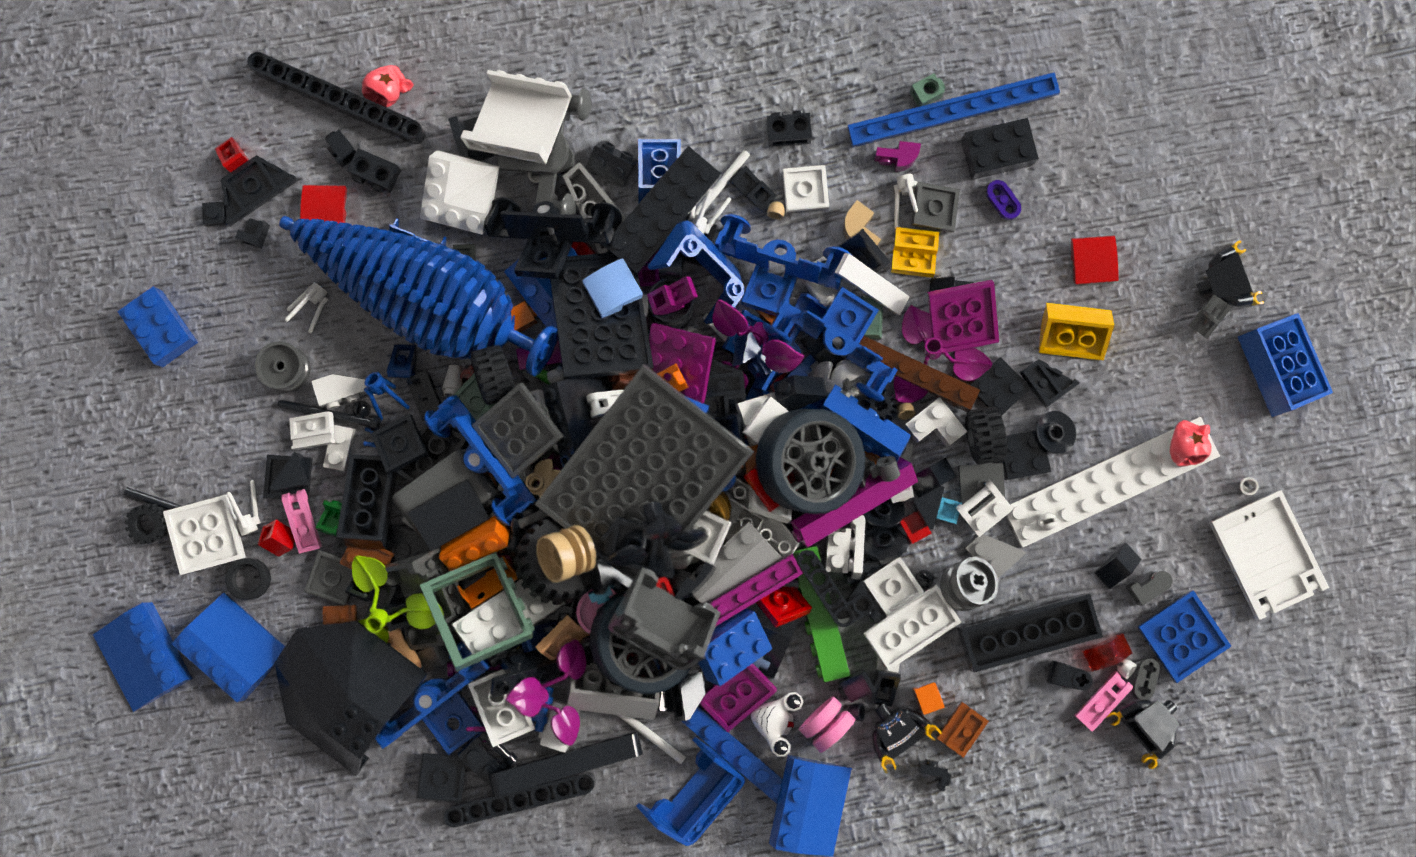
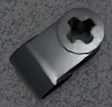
M1052 660L1046 682L1084 691L1091 687L1093 679L1090 673L1085 670ZM1082 676L1085 678V682H1080L1079 685L1076 678Z

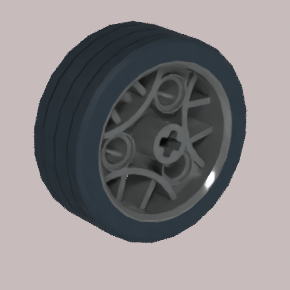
M796 409L777 417L765 429L759 440L756 452V470L759 482L765 493L775 503L786 509L809 514H824L836 510L847 503L856 493L865 469V452L862 440L856 429L847 419L835 412L824 409ZM809 426L811 439L804 441V427ZM826 442H828L829 449L827 452L825 451L824 447ZM792 447L794 450V454L790 458L789 450ZM835 465L834 474L830 477L832 466ZM790 472H792L796 479L791 484L786 478ZM814 478L815 486L812 488L811 481Z
M623 590L610 597V600L600 607L593 620L590 631V648L593 660L599 671L609 681L628 691L640 694H655L668 690L678 684L689 673L691 667L687 670H679L658 659L660 669L652 673L647 663L656 657L622 639L621 645L612 642L613 633L609 630L608 626L624 597L623 595L627 592V590ZM612 646L619 648L615 655ZM633 652L635 660L628 664L626 657L629 653ZM641 668L643 669V671H644V673H645V675H637V674H638V672L641 670Z

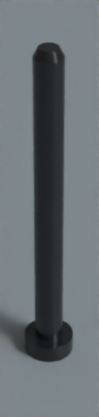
M279 400L277 403L279 408L310 415L329 411L333 413V420L370 427L373 432L378 430L381 425V418L376 416L370 419L286 400Z

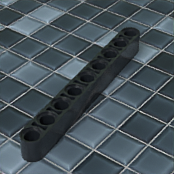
M253 52L247 59L248 66L261 78L411 144H420L425 139V131L419 122L261 52ZM260 61H264L260 68H256ZM278 70H283L280 76H275ZM302 78L300 84L294 85L296 79ZM316 87H322L320 92L313 93ZM341 95L338 101H332L334 96ZM360 103V107L357 110H352L354 104ZM380 112L377 118L371 119L372 113ZM399 120V124L396 127H390L392 121ZM417 128L418 133L414 136H410V131L412 129Z

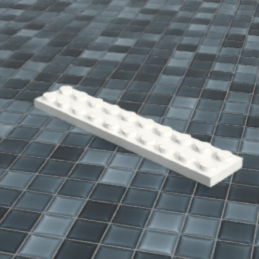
M1201 417L1190 421L1198 426L1205 425ZM1172 429L1010 504L1013 510L1006 517L1020 547L1023 548L1220 457L1210 435L1208 434V440L1211 444V454L1200 464L1177 466L1173 462L1170 455V443L1175 429ZM1047 512L1054 514L1057 518L1055 528L1043 530L1038 524V518L1041 514ZM1053 518L1043 520L1044 524L1053 522Z

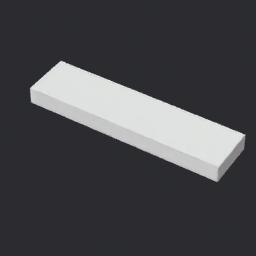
M848 253L844 254L835 271L836 274L895 315L900 316L909 299L907 294Z

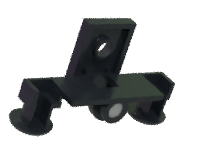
M499 197L492 201V212L488 214L484 227L488 237L528 239L514 269L516 276L557 279L573 242L610 244L614 235L613 228L621 224L622 214L616 206L600 202L591 208L592 219H585L583 221L582 215L561 214L560 210L550 201L539 202L534 206L533 213L521 212L520 207L515 201L506 197Z

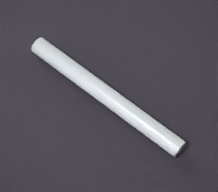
M743 150L712 188V194L706 209L748 159L750 154L747 151ZM704 199L695 209L694 217L699 215Z
M617 715L678 763H683L686 758L683 754L636 718Z

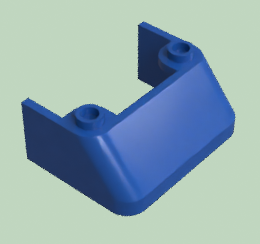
M683 221L676 224L648 265V268L654 270L670 267L679 252L686 257H694L724 287V291L718 299L725 301L735 308L744 294V285L738 268L692 222ZM716 303L704 320L706 324L713 323L712 317Z
M696 737L692 741L701 749L695 759L699 770L672 801L668 799L658 800L654 803L651 810L640 803L636 805L656 829L685 846L694 844L745 783V778L734 767Z

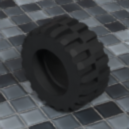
M551 517L539 520L519 540L520 543L515 549L517 556L514 558V566L518 567L515 573L517 579L522 578L523 583L521 586L523 589L528 588L532 591L529 595L533 598L539 596L541 597L540 601L546 604L552 601L553 605H561L563 602L568 604L579 599L592 589L589 572L573 575L571 578L559 583L552 582L543 573L537 557V542L542 536L565 529Z

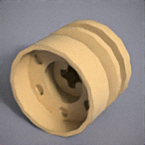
M573 525L568 529H562L560 532H553L542 536L537 542V557L540 567L546 577L552 582L559 583L571 578L573 575L588 572L595 566L596 552L590 535L580 525Z

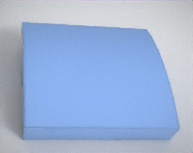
M623 258L608 264L582 280L601 318L621 311L622 306L641 299L643 296Z

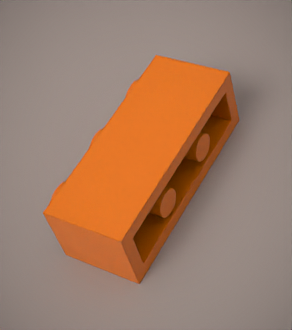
M493 516L443 544L439 559L450 571L458 569L507 547L510 529Z

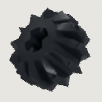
M884 388L881 394L885 398L882 401L884 403L882 406H885V409H882L881 412L876 410L878 407H875V404H878L879 401L872 399L862 400V403L868 406L864 408L875 410L882 421L886 418L892 421L894 417L891 413H898V410L892 406L898 405L899 402L891 401L895 396L894 393L886 396V388Z

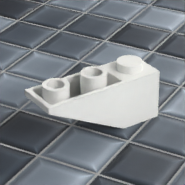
M331 374L311 381L319 406L327 408V410L338 408L340 406L339 403L345 401L348 403L359 401L360 396L366 395L364 392V388L367 387L364 383L365 379Z

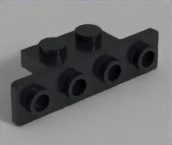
M538 649L502 658L500 666L507 674L492 678L490 695L494 698L508 694L525 678H536L542 684L562 676L565 672L559 669L557 659L551 661L541 654Z

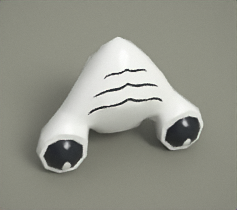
M789 692L778 700L762 704L750 714L754 726L767 740L772 753L778 757H785L791 748L788 740L781 737L782 735H788L794 727L793 716L788 710L795 712L801 709L804 703L802 696L796 692Z

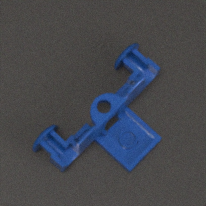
M734 214L722 216L720 221L724 228L719 232L715 246L725 255L756 264L741 305L777 316L775 314L782 300H790L798 278L839 290L843 278L836 274L835 271L845 253L852 255L847 250L836 246L825 248L823 256L827 259L826 264L819 261L814 263L801 258L796 261L795 249L787 241L777 239L765 244L763 249L758 248L757 244L747 242L746 238L740 237L741 234H748L751 231V226L747 220ZM783 248L787 252L784 255H777L775 250ZM770 261L785 265L784 277L768 272Z
M840 287L822 319L808 310L803 312L789 304V300L784 299L775 312L777 317L772 325L763 323V329L767 334L784 343L792 341L787 335L793 326L814 339H817L822 332L824 346L831 354L836 356L846 355L845 358L870 374L866 383L857 382L856 388L872 400L879 402L885 400L881 393L898 371V369L890 368L880 362L883 360L881 356L859 344L879 310L844 287ZM835 337L843 341L841 344L843 347L840 350H836L832 346V341Z

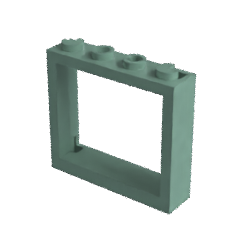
M496 552L420 584L422 593L456 671L533 638L532 631L535 629L530 617L525 618L523 610L526 609L521 597L516 598L514 590L517 589L512 577L507 578L505 570L508 569L503 557L498 558ZM494 567L523 633L462 659L433 592Z

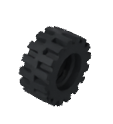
M151 503L133 508L126 516L128 519L125 520V524L128 525L125 530L130 532L128 536L130 538L134 537L133 541H140V544H150L160 540L166 535L165 532L168 531L163 514L164 509L162 507L158 508L157 504L151 505ZM143 515L150 516L154 522V530L150 533L146 532L141 526Z

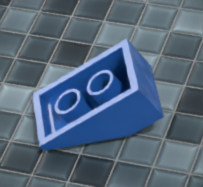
M638 139V204L681 155V139Z

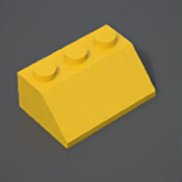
M1046 303L1041 322L1039 353L1104 360L1114 328L1112 311Z

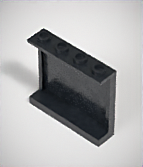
M608 376L568 379L542 386L550 419L564 436L556 443L562 468L602 419L603 416L592 418L590 412L592 410L591 404L587 402L586 396L597 392L616 391L612 390ZM599 401L600 407H604L603 402Z

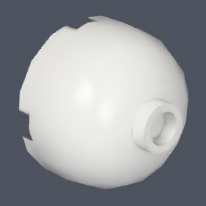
M842 360L837 363L832 371L830 380L842 388V394L848 398L851 395L856 398L860 396L856 383L865 384L870 374L849 360Z

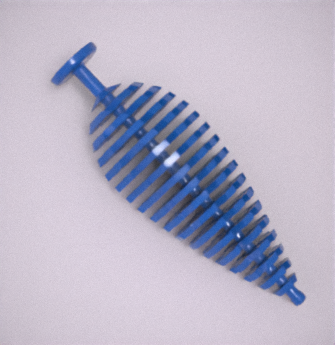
M283 216L280 219L279 226L290 231V236L294 243L296 240L298 241L299 249L304 254L307 252L311 261L314 264L317 262L319 268L325 274L328 273V277L335 284L338 282V287L346 294L347 292L350 293L349 297L356 303L359 301L360 306L365 311L369 312L370 310L371 316L378 321L381 319L382 324L389 329L393 328V332L398 336H405V340L412 344H418L417 346L427 351L428 349L429 353L437 356L441 355L447 358L463 360L470 359L472 351L493 345L503 347L509 341L529 351L526 371L534 377L540 374L550 360L558 341V329L548 326L541 331L536 340L514 330L515 315H513V318L511 316L513 304L508 294L506 297L502 282L500 280L497 282L496 276L491 271H486L482 263L473 260L470 256L463 255L455 249L447 248L445 245L434 244L432 241H422L419 237L407 236L403 233H393L389 230H380L376 227H365L364 225H351L350 223L341 222L338 224L336 221H324L321 219H298L295 222L287 216Z

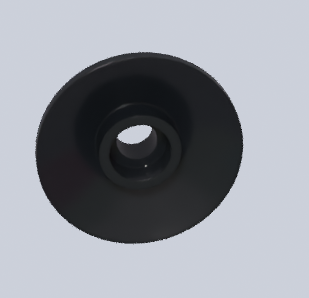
M1049 411L1038 419L1035 429L1036 437L1039 444L1046 451L1053 454H1062L1073 447L1076 441V428L1069 416L1060 411Z
M890 498L866 512L863 516L866 521L876 527L891 528L898 525L904 518L905 507L902 502L893 503Z

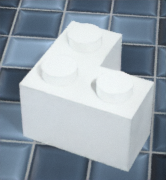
M940 397L902 426L911 435L915 443H918L930 432L934 431L946 447L950 446L967 432Z

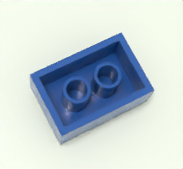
M154 286L117 311L152 363L160 367L166 366L198 343L164 292Z
M745 608L715 627L704 659L698 662L707 681L722 686L772 650L755 611Z

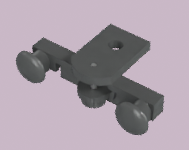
M582 88L579 95H572L546 164L503 155L498 156L497 166H500L499 170L540 173L536 204L542 201H550L560 210L561 214L575 215L576 213L575 200L571 194H565L563 201L557 200L558 196L554 194L557 174L568 172L573 168L575 161L574 153L569 148L568 142L563 135L565 121H569L570 115H578L581 121H585L589 117L592 108V99L589 91Z

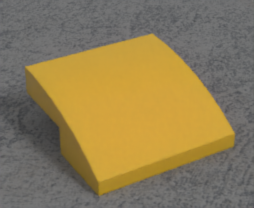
M896 227L891 273L934 278L939 232Z

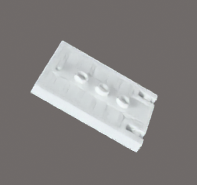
M1282 490L1271 493L1209 522L1256 620L1265 618V613L1268 611L1276 613L1313 596V590L1324 591L1329 588ZM1311 575L1313 581L1308 583L1306 577ZM1264 598L1266 603L1260 604L1258 599Z

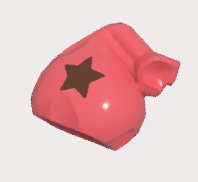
M388 65L370 71L365 76L362 82V94L364 98L387 108L396 103L400 93L410 91L414 84L403 76L397 66Z
M1186 420L1177 424L1170 443V455L1177 466L1197 465L1204 462L1210 456L1211 444L1208 440L1210 426H1198Z

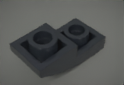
M708 562L704 565L701 564L694 575L697 577L695 581L686 577L685 581L681 580L675 589V592H677L675 597L683 601L696 593L710 579L716 567Z

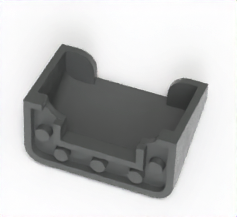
M464 448L447 456L392 497L396 507L423 541L424 539L408 515V512L468 479L483 506L487 509L492 508V501L495 498L503 497L487 471L476 473L465 466L464 455L466 449Z
M441 549L429 550L385 565V569L388 572V579L385 585L394 586L399 584L404 597L412 594L422 593L420 584L451 571L439 559ZM458 582L433 592L443 611L444 619L453 639L459 636L452 627V624L470 613L465 599L457 588ZM436 623L427 629H418L410 625L406 630V640L411 650L445 645Z
M642 567L636 573L608 628L613 634L679 670H687L704 659L720 611L714 609L709 603L697 604L694 607L688 605L657 587L656 585L659 580L652 570Z

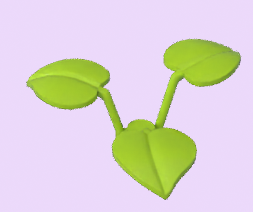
M359 555L354 557L352 576L356 586L363 592L375 590L372 607L370 608L371 614L367 619L358 621L368 631L374 633L387 643L389 633L384 626L387 622H391L392 619L407 612L408 622L415 628L427 629L435 624V620L422 593L410 595L406 599L407 608H403L391 616H388L385 610L377 609L378 586L384 585L388 579L386 567L381 561Z

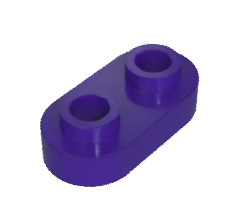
M994 180L988 185L986 196L999 215L1005 220L1015 219L1021 212V204L1008 185L1001 180ZM993 190H999L1000 195H994ZM1006 207H1011L1012 213H1008Z

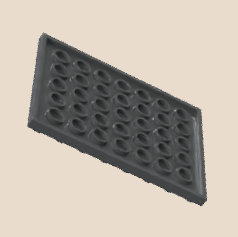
M644 364L535 505L566 529L573 525H580L590 535L594 546L618 517L643 523L646 520L643 507L651 502L661 503L663 513L681 524L682 531L680 533L694 526L754 451ZM665 537L669 553L671 554L673 549L670 548L669 543L673 540L671 537ZM611 564L631 580L634 579L639 571L638 569Z

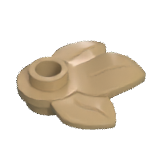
M551 459L542 460L536 465L534 473L526 477L524 484L533 495L541 497L560 473V470H553ZM535 481H540L538 487H533Z

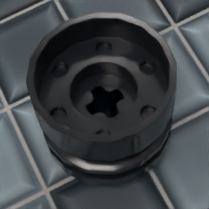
M665 278L659 280L652 286L650 292L663 285L669 286L679 279ZM648 299L651 320L656 324L682 329L689 324L693 317L694 299L684 304L685 308L664 315H654Z

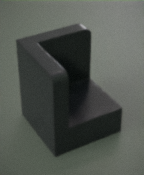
M249 218L244 232L238 230L235 238L242 243L262 249L270 225L264 220L258 221Z

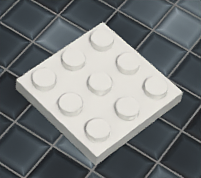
M227 494L163 511L180 575L246 557L234 511Z

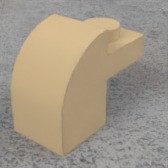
M858 200L846 215L843 224L844 235L848 239L863 228L878 246L881 239L866 228L874 212Z

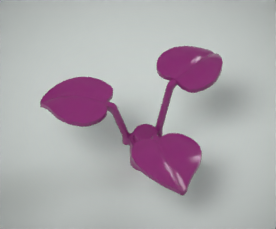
M718 299L712 317L715 328L720 333L729 337L734 336L736 333L742 336L752 332L758 345L761 346L763 344L762 355L766 356L765 363L771 370L778 373H786L792 371L801 363L804 358L803 354L796 352L782 341H768L769 334L764 331L762 322H757L754 326L748 327L746 318L738 310L721 299ZM722 361V363L732 366L729 362ZM743 372L744 384L746 388L748 385V378L746 374Z
M913 305L908 307L902 321V334L904 339L911 345L924 342L926 357L923 364L927 365L930 359H938L943 354L951 363H955L953 372L963 381H974L992 367L991 360L974 347L955 351V359H953L946 352L947 350L943 349L941 340L932 337L930 314ZM898 377L894 378L893 386L898 402L913 403L921 400L928 393Z
M576 639L565 643L557 654L558 667L562 672H565L562 676L545 684H540L533 677L525 678L505 698L508 703L513 705L525 717L535 716L541 708L555 711L557 714L551 718V729L560 742L569 746L575 743L579 732V714L571 706H564L560 711L559 708L546 704L545 702H547L549 694L545 688L566 679L568 675L573 680H577L583 675L586 668V655L582 645Z

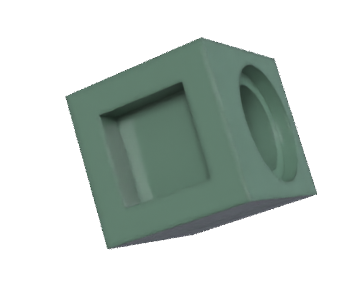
M935 73L913 84L909 92L917 106L920 107L941 99L945 92V85L941 78H937ZM930 87L933 89L934 93L927 94L924 91V88Z

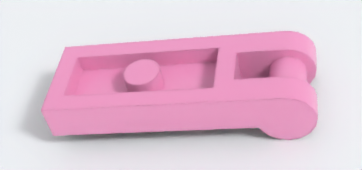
M305 489L298 490L295 494H282V503L299 554L320 549L322 544L315 528L316 525ZM298 502L300 508L294 509L293 503Z
M1114 671L1107 681L1074 715L1091 732L1097 728L1133 688L1128 681L1125 682L1121 678L1122 675L1118 671ZM1114 685L1119 688L1117 693L1111 689Z

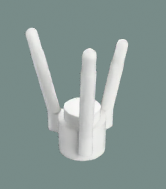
M904 174L896 178L897 185H894L895 229L899 227L900 192L903 196L909 195L914 212H918L914 197L917 181H914L913 174Z
M712 189L708 190L699 215L694 217L696 206L689 214L688 221L692 222L703 234L709 233L712 225L731 201V198L728 197L707 224V219L703 215L710 200Z
M313 282L302 295L287 307V311L291 312L285 318V321L288 322L308 300L315 305L319 302L308 330L309 333H312L323 306L328 301L325 297L328 292Z
M253 480L250 481L252 518L250 514L242 516L232 494L227 492L228 499L236 514L235 518L241 536L257 531V524L261 523L258 517L256 489Z

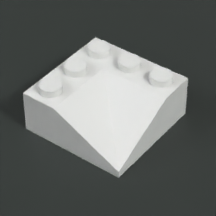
M438 150L429 156L420 219L483 234L486 231L484 222L488 214L492 212V201L495 196L500 166Z

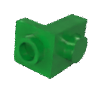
M324 500L323 506L325 510L315 528L317 531L336 537L342 503L332 500V502Z

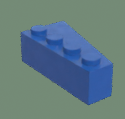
M835 384L822 409L835 412L847 419L861 438L864 451L872 452L880 456V458L893 456L896 462H898L911 435L888 419L882 421L875 410L863 408L857 403V398L852 395L848 398L841 393L842 388Z

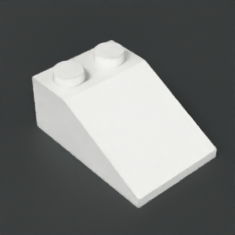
M504 670L468 684L492 747L535 730L531 718L520 714L513 705L505 700L508 694L494 698L490 695L492 678L507 674Z

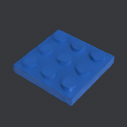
M1194 590L1189 591L1137 626L1174 683L1180 682L1232 647Z

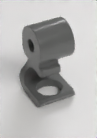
M881 457L877 460L876 464L874 461L865 459V469L860 483L861 488L865 487L866 479L870 474L872 478L880 476L884 482H891L900 476V471L895 457Z

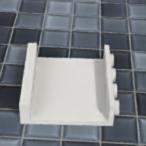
M488 70L486 74L492 84L473 131L463 130L460 138L469 149L546 164L572 98L568 87L559 81L554 83L545 81L542 78L533 79L521 74L512 75L501 70Z

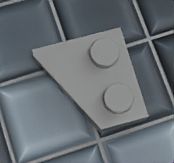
M984 534L980 537L977 536L964 548L971 557L986 560L993 567L997 578L1026 554L1021 549Z

